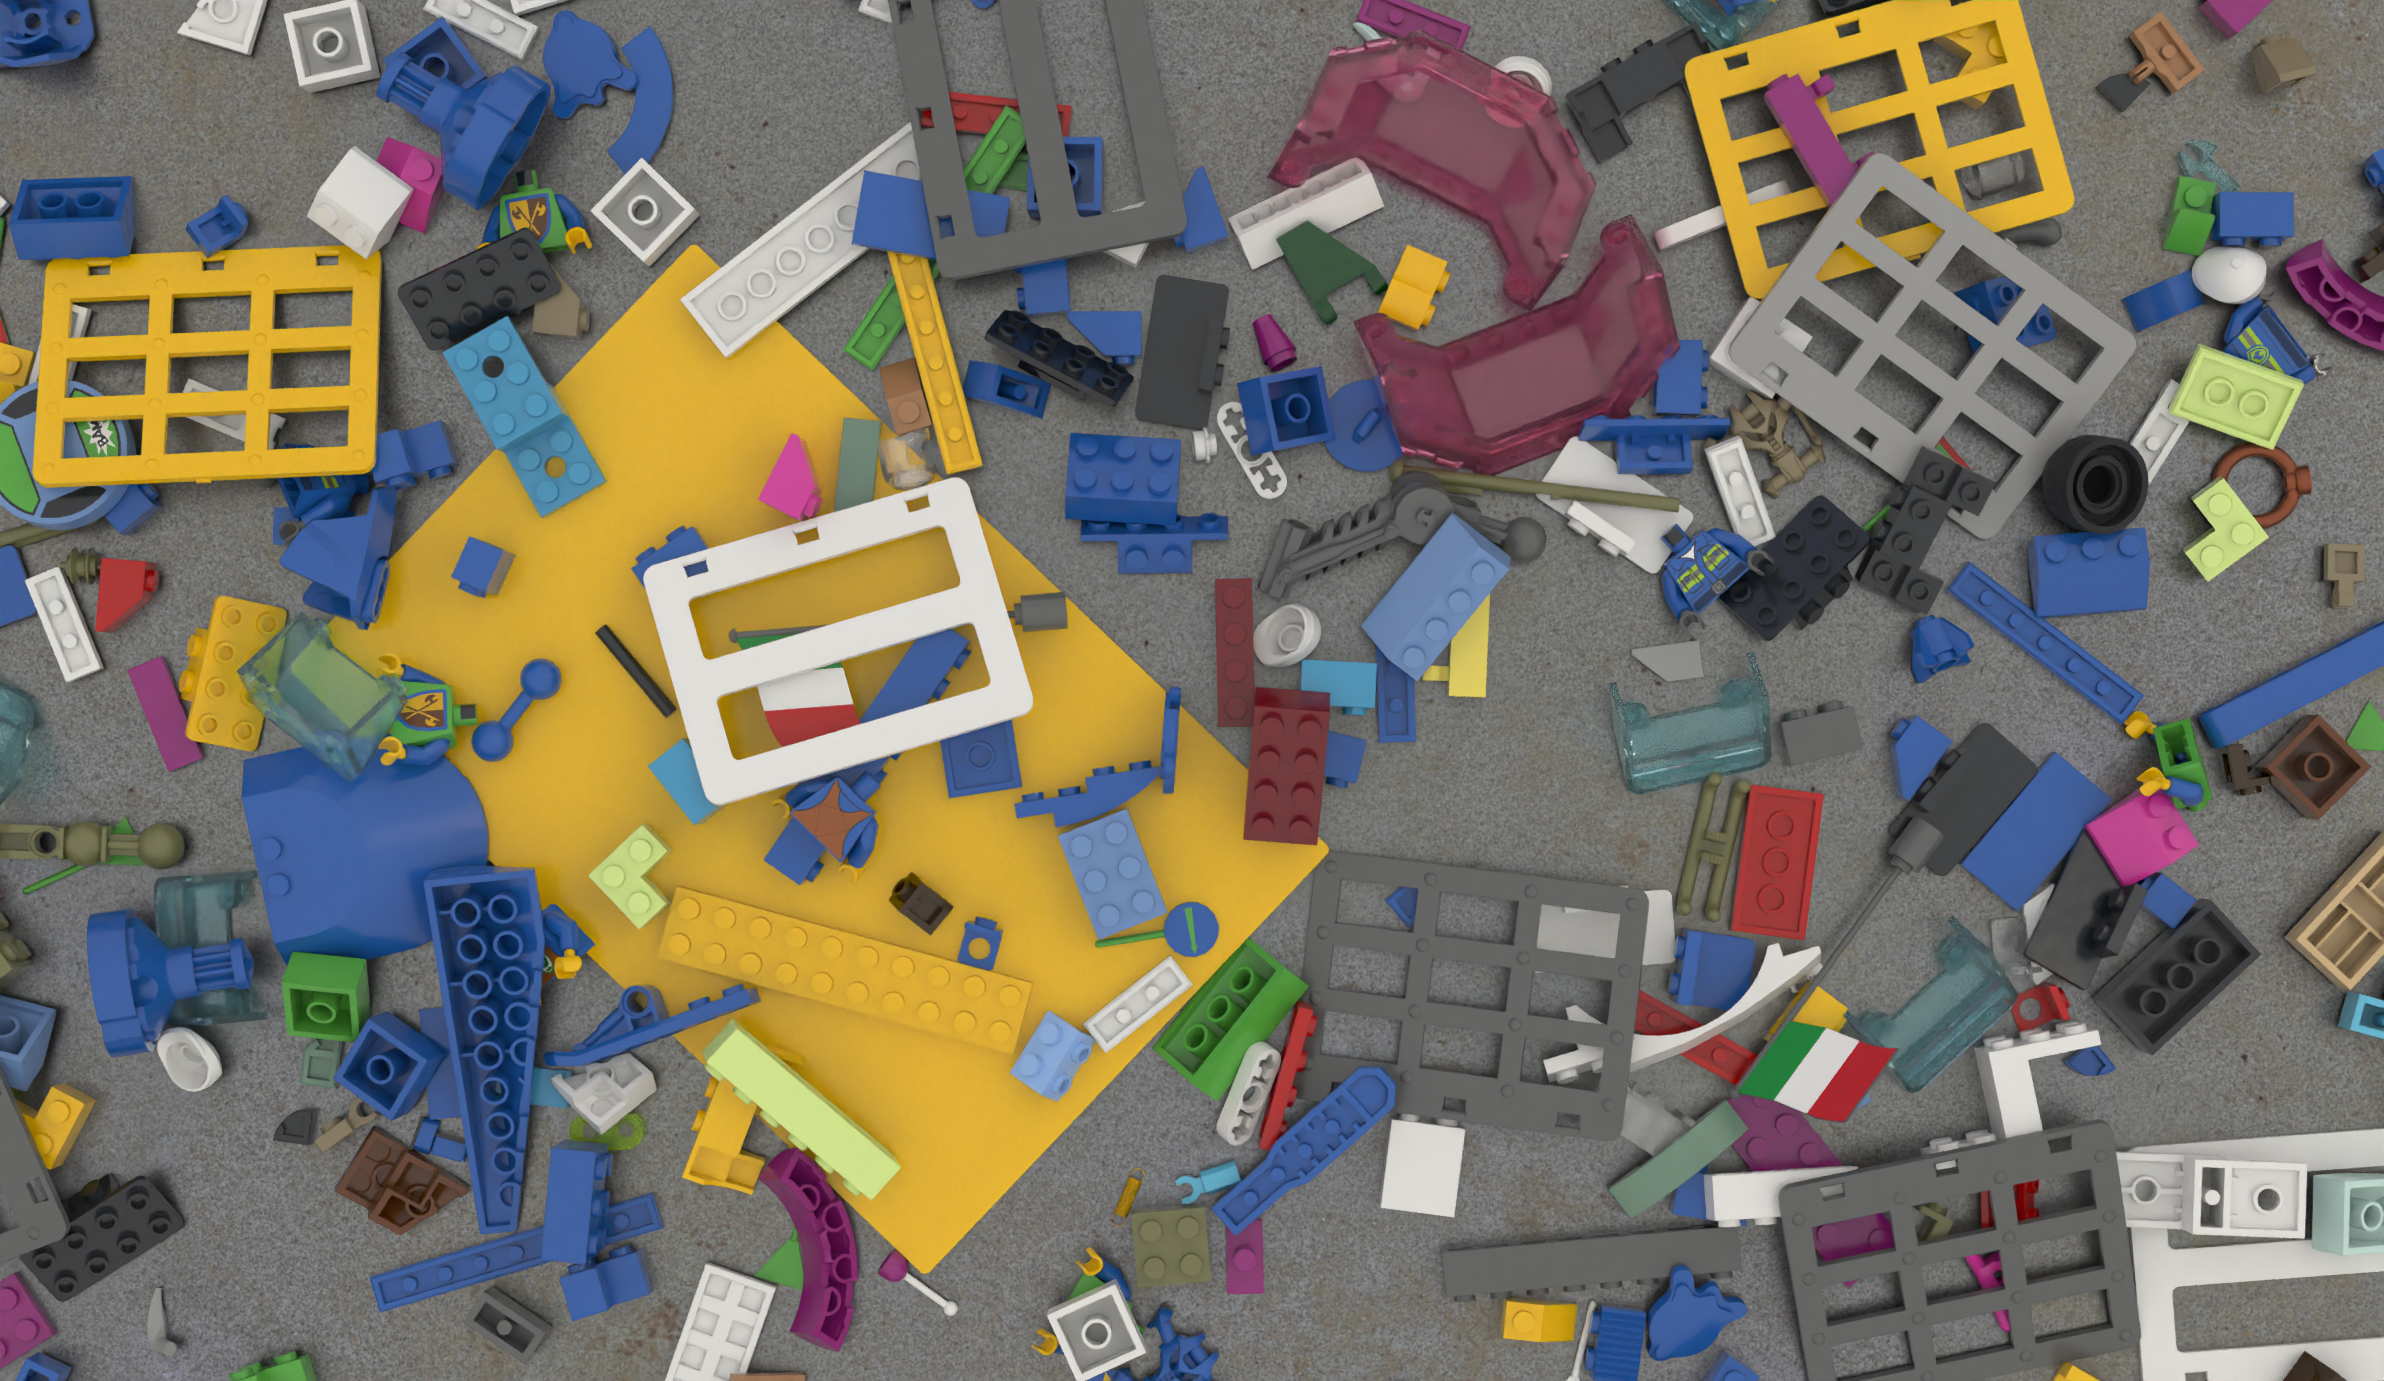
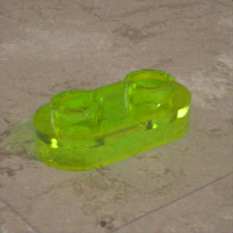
M632 1112L625 1115L602 1135L596 1131L594 1137L586 1136L583 1129L589 1123L580 1115L572 1121L569 1129L571 1140L608 1144V1150L632 1149L642 1141L645 1134V1126L642 1119ZM624 1123L631 1125L633 1128V1133L629 1137L623 1136L620 1132V1127Z

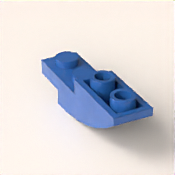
M1151 760L1129 763L1130 771L1115 773L1114 766L1092 769L1093 777L1086 778L1088 792L1081 793L1080 786L1058 789L1059 797L1044 799L1043 792L1021 795L1022 802L1014 804L1016 818L1053 813L1055 827H1060L1096 817L1116 808L1146 788L1160 774L1159 766L1152 767Z

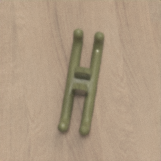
M1712 772L1707 776L1702 789L1676 904L1680 915L1687 916L1691 913V901L1700 861L1714 863L1715 866L1705 907L1706 919L1711 923L1718 922L1721 917L1720 906L1745 799L1751 789L1749 780L1740 779L1735 784L1730 798L1723 832L1708 830L1717 790L1722 783V776L1718 772Z

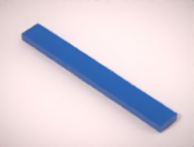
M654 1192L611 1204L608 1207L607 1213L602 1212L601 1227H606L605 1246L664 1228ZM544 1225L369 1277L379 1312L388 1311L552 1262L541 1260Z

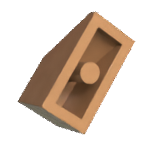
M915 357L880 367L885 397L896 435L904 438L934 429Z

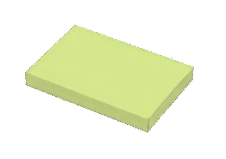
M2198 344L2168 411L2175 416L2273 450L2304 383L2302 380Z

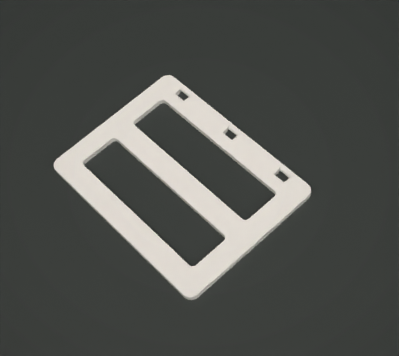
M949 478L650 566L644 573V585L706 798L714 805H726L1027 715L1033 708L1034 700L970 488L961 478ZM928 496L930 507L909 513L905 502ZM937 527L945 530L960 578L958 587L708 660L704 658L689 608L691 600ZM818 528L817 531L820 539L798 545L795 534ZM706 561L708 572L687 577L683 567ZM966 624H970L975 628L991 680L987 687L745 759L736 760L733 758L718 708V700L722 696Z
M2384 1128L2135 1146L2127 1152L2219 1155L2231 1160L2307 1163V1171L2384 1166ZM2142 1180L2136 1185L2135 1194L2138 1199L2147 1200L2152 1196L2154 1190L2152 1183L2149 1180ZM2129 1227L2132 1270L2141 1328V1339L2138 1342L2141 1381H2186L2185 1373L2205 1372L2206 1381H2283L2304 1351L2333 1369L2347 1381L2384 1380V1336L2179 1351L2176 1346L2172 1295L2173 1290L2179 1286L2384 1271V1252L2341 1256L2312 1249V1238L2173 1249L2168 1244L2167 1229Z

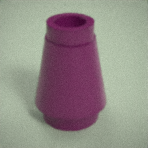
M1271 314L1264 315L1252 323L1263 364L1269 366L1272 372L1282 370L1297 360L1295 354L1297 348Z

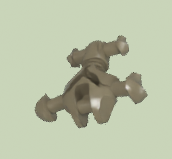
M1751 390L1747 395L1752 403L1741 411L1734 404L1729 407L1732 418L1731 435L1718 441L1708 437L1704 443L1703 451L1735 436L1742 438L1745 450L1767 451L1771 457L1770 463L1774 467H1779L1781 471L1770 480L1763 479V491L1776 499L1780 497L1777 493L1789 483L1802 481L1810 467L1818 461H1821L1824 465L1826 458L1823 453V447L1816 446L1811 443V449L1798 458L1795 455L1794 445L1790 446L1783 440L1785 437L1783 432L1786 430L1785 425L1791 415L1787 410L1793 404L1781 396L1777 400L1774 398L1767 399Z

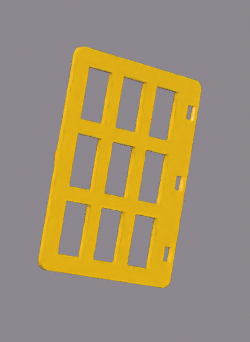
M1892 0L1697 56L1687 62L1684 70L1685 80L1744 289L1749 296L1758 300L1763 299L1789 264L1767 268L1756 227L1827 207L1816 187L1751 205L1748 201L1738 163L1791 149L1792 146L1781 128L1732 141L1720 100L1767 87L1771 81L1784 74H1787L1789 78L1799 74L1807 87L1820 79V71L1895 50L1907 91L1830 113L1826 96L1815 101L1837 140V135L1914 114L1925 155L1899 162V164L1921 180L1932 178L1935 190L1965 212V206L1955 175L1956 170L2031 149L2043 191L1966 212L1993 233L2058 216L2071 209L2074 204V193L2018 0H1972L1951 6L1950 0ZM1858 21L1860 33L1839 38L1835 27ZM1995 22L2006 63L1929 84L1918 43ZM1747 53L1749 65L1728 70L1724 59ZM2013 85L2024 127L1952 148L1947 147L1936 107ZM1881 186L1878 192H1882L1887 189ZM1859 216L1855 223H1857L1859 226L1863 228L1861 218ZM1931 222L1878 237L1877 239L1907 261L1921 258L1920 254L1927 253L1943 230ZM1843 242L1844 247L1833 251L1814 278L1820 282H1825L1877 266Z
M347 245L221 250L208 259L202 251L129 254V256L117 258H58L50 261L45 271L32 470L33 477L37 483L45 488L194 481L198 484L212 483V481L354 475L365 474L371 471L376 463L382 283V257L379 250L367 259ZM338 256V265L318 266L317 257ZM224 261V270L204 271L203 262ZM110 266V275H90L89 267ZM353 291L352 326L274 329L275 294ZM251 295L250 330L172 333L174 298ZM150 299L148 335L71 338L73 303ZM351 350L350 386L272 389L273 353ZM249 354L247 390L169 393L171 358ZM146 359L144 395L67 398L69 362ZM349 410L347 446L269 450L271 413ZM246 414L244 451L166 454L168 418ZM143 419L141 455L63 459L65 422Z

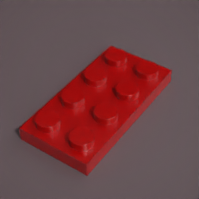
M1751 785L1746 803L1730 925L1731 931L1805 940L1824 794Z

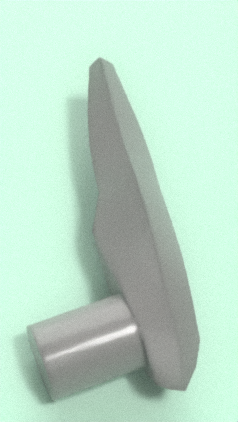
M162 1287L155 1289L147 1321L150 1348L159 1359L163 1355L172 1356L177 1350L176 1344L167 1340V1318L162 1303Z

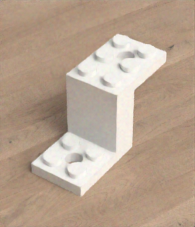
M2075 1020L2056 1024V1031L2049 1032V1030L2042 1031L2041 1028H2034L2019 1032L2020 1038L2017 1039L2006 1038L2005 1035L1983 1039L1984 1045L1974 1047L1992 1133H1988L1987 1130L1972 1131L1965 1134V1140L1952 1141L1951 1137L1934 1139L1929 1141L1930 1147L1920 1149L1922 1156L2043 1131L2028 1060L2101 1045L2098 1030L2086 1027V1023H2078ZM1953 1160L1934 1164L1936 1170L1956 1167V1162Z

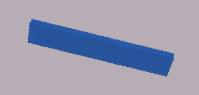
M1970 561L1965 563L1945 589L1953 598L2119 725L2125 722L2144 697L2137 689L2047 620L2035 618L2034 610Z

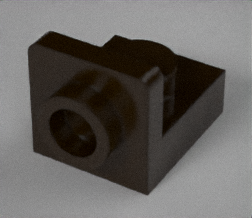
M2384 223L2369 232L2378 247L2375 246L2358 259L2362 265L2352 271L2360 283L2371 279L2384 269Z
M2229 744L2219 748L2227 790H2239L2240 796L2262 792L2261 785L2272 783L2270 776L2249 778L2248 772L2252 770L2249 752L2243 750L2242 744Z
M913 872L897 882L892 890V896L889 898L890 903L900 913L930 936L954 908L950 902L926 885Z

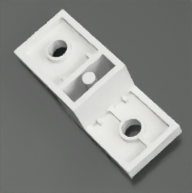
M2116 1151L2126 1227L2182 1229L2196 1235L2305 1239L2307 1163L2231 1160L2219 1155ZM2142 1180H2149L2154 1188L2152 1196L2147 1200H2140L2135 1194V1187ZM2264 1189H2272L2276 1195L2275 1204L2269 1209H2262L2258 1204V1195Z

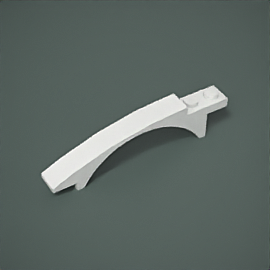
M1779 943L1770 945L1767 948L1761 969L1749 990L1730 1010L1719 1018L1691 1031L1673 1035L1647 1036L1634 1034L1630 1072L1686 1052L1744 1021L1796 984L1821 962L1820 947L1816 946L1783 956ZM1577 1005L1566 1008L1568 1020L1603 1024L1589 1016ZM1576 1044L1578 1049L1576 1051L1543 1060L1549 1082L1557 1080L1558 1084L1569 1083L1578 1079L1579 1073L1593 1070V1073H1601L1604 1048Z

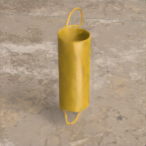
M1129 1175L1114 1214L1123 1218L1128 1216L1142 1184L1141 1181L1131 1178Z

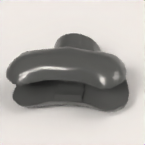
M2047 218L1995 234L2003 240L2005 237L2014 244L2037 242L2050 246L2056 244L2062 238V229L2059 222L2054 218Z

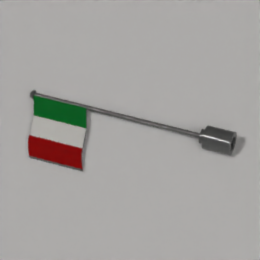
M1065 592L1020 595L1021 603H1014V611H1007L1009 618H1015V625H1023V632L1068 629ZM827 625L736 632L734 628L730 630L728 637L731 642H738L741 650H745ZM841 662L757 686L766 720L782 747L861 724L855 711Z
M1914 816L1888 852L1893 856L1890 863L1895 866L1894 870L1734 1089L1729 1088L1728 1093L1732 1099H1740L1741 1095L1775 1101L1816 1119L1846 1123L1899 1051L1898 1048L1869 1045L1831 1029L1793 1022V1019L1901 871L1909 875L1911 870L1919 873L1943 841L1945 836L1931 824L1918 816Z

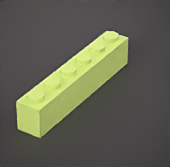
M734 1019L702 1051L707 1062L705 1068L713 1077L720 1082L724 1078L730 1081L735 1086L732 1091L748 1105L752 1101L763 1109L760 1114L769 1124L775 1128L781 1124L790 1132L787 1137L802 1151L807 1147L818 1155L815 1161L828 1173L831 1174L835 1170L845 1178L842 1181L843 1185L857 1197L863 1193L872 1200L901 1168L896 1156Z

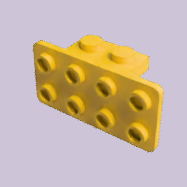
M223 595L215 598L208 629L196 627L195 634H192L188 640L187 655L190 656L187 670L182 672L179 680V691L182 692L180 699L192 702L185 735L188 739L245 751L256 750L287 613L283 608Z

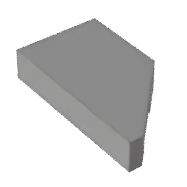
M1699 640L1630 650L1632 657L1652 670L1665 682L1704 677Z

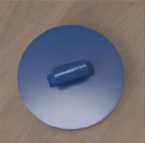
M1360 380L1343 386L1330 398L1329 406L1336 439L1324 441V444L1329 453L1340 464L1355 471L1374 472L1389 467L1393 461L1399 459L1404 454L1412 438L1413 419L1407 402L1397 390L1379 381Z

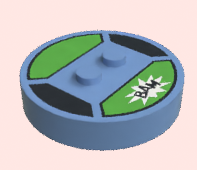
M68 380L67 398L104 396L92 387ZM38 382L27 385L10 395L0 405V504L21 520L44 529L70 530L88 525L113 509L123 497L130 484L56 488L40 486L32 473ZM127 420L65 422L63 459L136 455L134 436Z

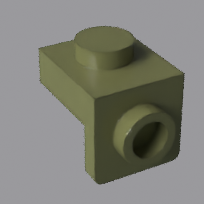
M1935 1202L1913 1206L1916 1210L1931 1217L1918 1242L1949 1236L1948 1233L1954 1222L1945 1217L1947 1209Z

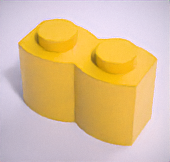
M1407 244L1377 314L1415 331L1419 330L1421 324L1428 327L1436 309V306L1430 304L1435 291L1443 292L1451 274L1445 270L1448 262Z

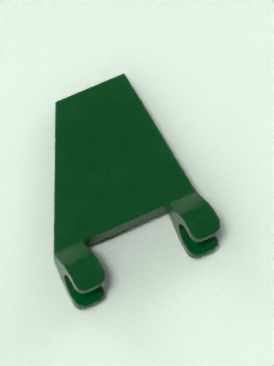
M1305 221L1275 239L1309 297L1320 320L1326 325L1337 319V314L1326 298V295L1359 275L1363 274L1369 288L1376 294H1381L1388 289L1386 281L1374 264L1309 221Z

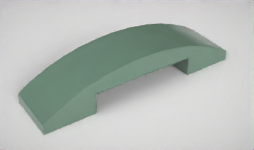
M1726 1099L1699 1118L1693 1127L1642 1166L1634 1168L1608 1188L1631 1219L1694 1176L1748 1130Z

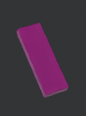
M1363 0L1355 23L1366 24L1375 31L1458 62L1471 29L1470 25L1406 0Z
M160 656L128 669L127 672L168 772H173L205 759L200 743L188 739L185 735L188 714L182 699H180L181 696L165 657Z

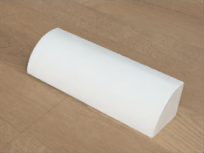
M1358 155L1227 219L1248 264L1254 270L1283 256L1284 254L1275 239L1305 221H1309L1328 234L1384 207V204L1370 170L1361 156Z

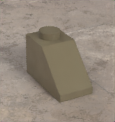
M2282 34L2269 36L2261 39V45L2251 51L2261 94L2297 86L2317 73L2315 65L2296 37L2283 39Z
M549 262L561 283V290L559 293L535 304L532 332L537 336L582 340V332H587L589 329L590 310L585 309L583 300L555 266Z

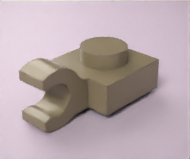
M2325 544L2324 582H2335L2331 600L2332 608L2348 609V607H2353V583L2365 581V545Z
M357 1097L350 1105L349 1116L343 1120L336 1116L322 1126L320 1130L323 1135L316 1139L315 1142L324 1153L342 1142L362 1125L374 1121L380 1113L376 1110L368 1116L362 1115L359 1107L365 1101Z

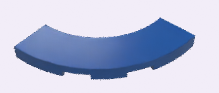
M651 26L621 48L631 65L632 71L639 77V82L635 87V105L630 122L621 137L607 150L624 174L641 158L648 164L652 161L661 147L660 144L666 134L673 112L674 94L671 67L666 52Z

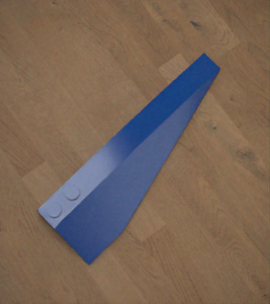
M460 866L433 869L423 880L479 1231L480 1235L517 1231L546 947V935L536 870L532 867ZM497 1081L500 1082L502 1093L496 1092Z

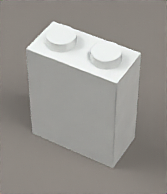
M1399 1113V1117L1390 1116L1379 1199L1380 1208L1454 1217L1465 1136L1464 1126L1457 1125L1458 1121L1436 1118L1435 1122L1423 1121L1421 1116Z

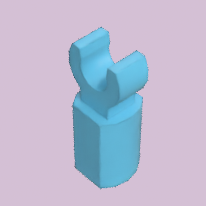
M1235 1160L1200 1171V1176L1198 1177L1191 1175L1179 1176L1175 1182L1176 1185L1183 1183L1192 1185L1193 1192L1181 1198L1183 1204H1189L1197 1200L1201 1193L1206 1192L1208 1196L1232 1188L1241 1181Z

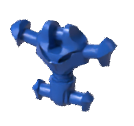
M1160 1307L1157 1315L1146 1327L1149 1329L1156 1327L1163 1341V1344L1159 1345L1161 1350L1159 1362L1161 1365L1158 1368V1373L1155 1372L1150 1377L1146 1375L1143 1381H1210L1213 1378L1212 1367L1220 1356L1218 1352L1215 1351L1208 1356L1200 1346V1343L1206 1339L1204 1333L1194 1336L1182 1334L1176 1336L1169 1321L1172 1319L1173 1311ZM1119 1368L1111 1381L1135 1380L1129 1374L1130 1368Z

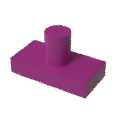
M1256 1218L1237 1236L1226 1226L1227 1294H1264L1262 1218Z

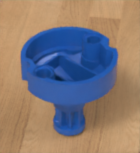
M401 52L384 68L376 97L386 103L392 101L419 117L421 124L439 134L442 176L444 179L443 190L474 209L480 210L501 189L506 177L513 171L525 152L546 109L551 86L518 65H513L508 70L497 73L469 88H463L446 77L440 79L414 64L412 57Z
M131 908L91 914L88 919L87 955L93 1001L97 1020L102 1028L104 1044L112 1058L152 1052L155 1047V1041L159 1040L178 1000L202 996V992L237 987L238 990L251 988L254 959L243 937L231 939L230 943L203 948L195 949L194 945L169 948L140 917H136Z

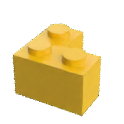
M1993 22L1933 40L1964 60L1954 77L2006 63L1997 29ZM1991 92L1960 101L1977 110L1986 102Z
M65 1083L51 1087L39 1111L16 1100L46 1168L53 1169L63 1165L96 1102V1099Z

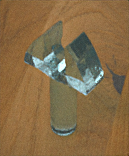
M2190 140L2187 142L2188 145L2199 152L2201 161L2191 160L2184 151L2178 153L2179 163L2186 177L2191 178L2195 173H2204L2225 192H2238L2240 190V184L2213 162L2212 153L2218 148L2217 145L2203 140Z

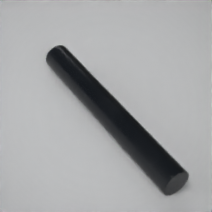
M608 625L602 626L595 633L663 716L667 718L677 710L674 704Z

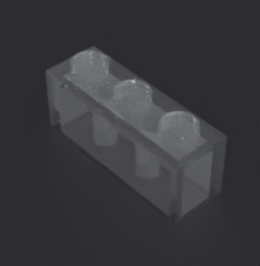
M1629 1078L1621 1135L1652 1156H1655L1697 1122L1680 1111L1676 1117L1664 1110L1667 1102L1650 1091L1644 1097L1633 1089L1636 1082ZM1600 1081L1598 1082L1593 1091L1599 1092Z

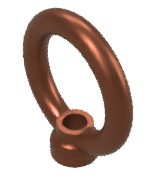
M2247 442L2234 447L2221 458L2213 473L2212 481L2221 475L2227 482L2232 468L2238 462L2248 457L2261 456L2274 461L2283 471L2284 498L2272 511L2261 515H2252L2259 525L2266 529L2285 520L2296 507L2300 495L2311 494L2312 481L2308 465L2297 466L2290 455L2276 445L2271 450Z

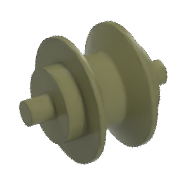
M74 547L70 555H67L66 562H60V569H65L66 575L70 577L72 584H77L80 577H86L88 584L93 585L96 577L98 578L100 575V557L96 555L94 548H90L86 555H80L78 548Z

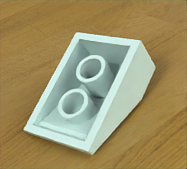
M2335 1173L2313 1176L2312 1249L2341 1256L2384 1252V1174Z

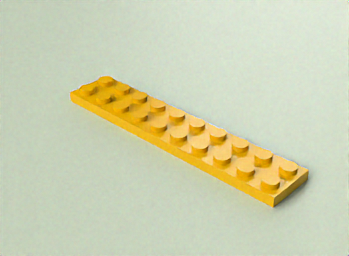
M676 886L657 958L1009 1054H1014L1033 986V982L681 886Z

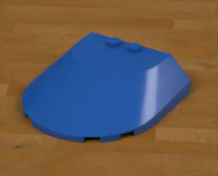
M368 733L244 760L242 803L273 941L286 966L289 963L292 952L371 959L413 949L433 940L423 880L433 869L487 866L489 857V830L483 805L470 780L464 777L450 762V758L442 755L429 765L401 763L397 758L393 764L386 766L381 763L380 758L389 751L378 749V745L386 737H392V734Z

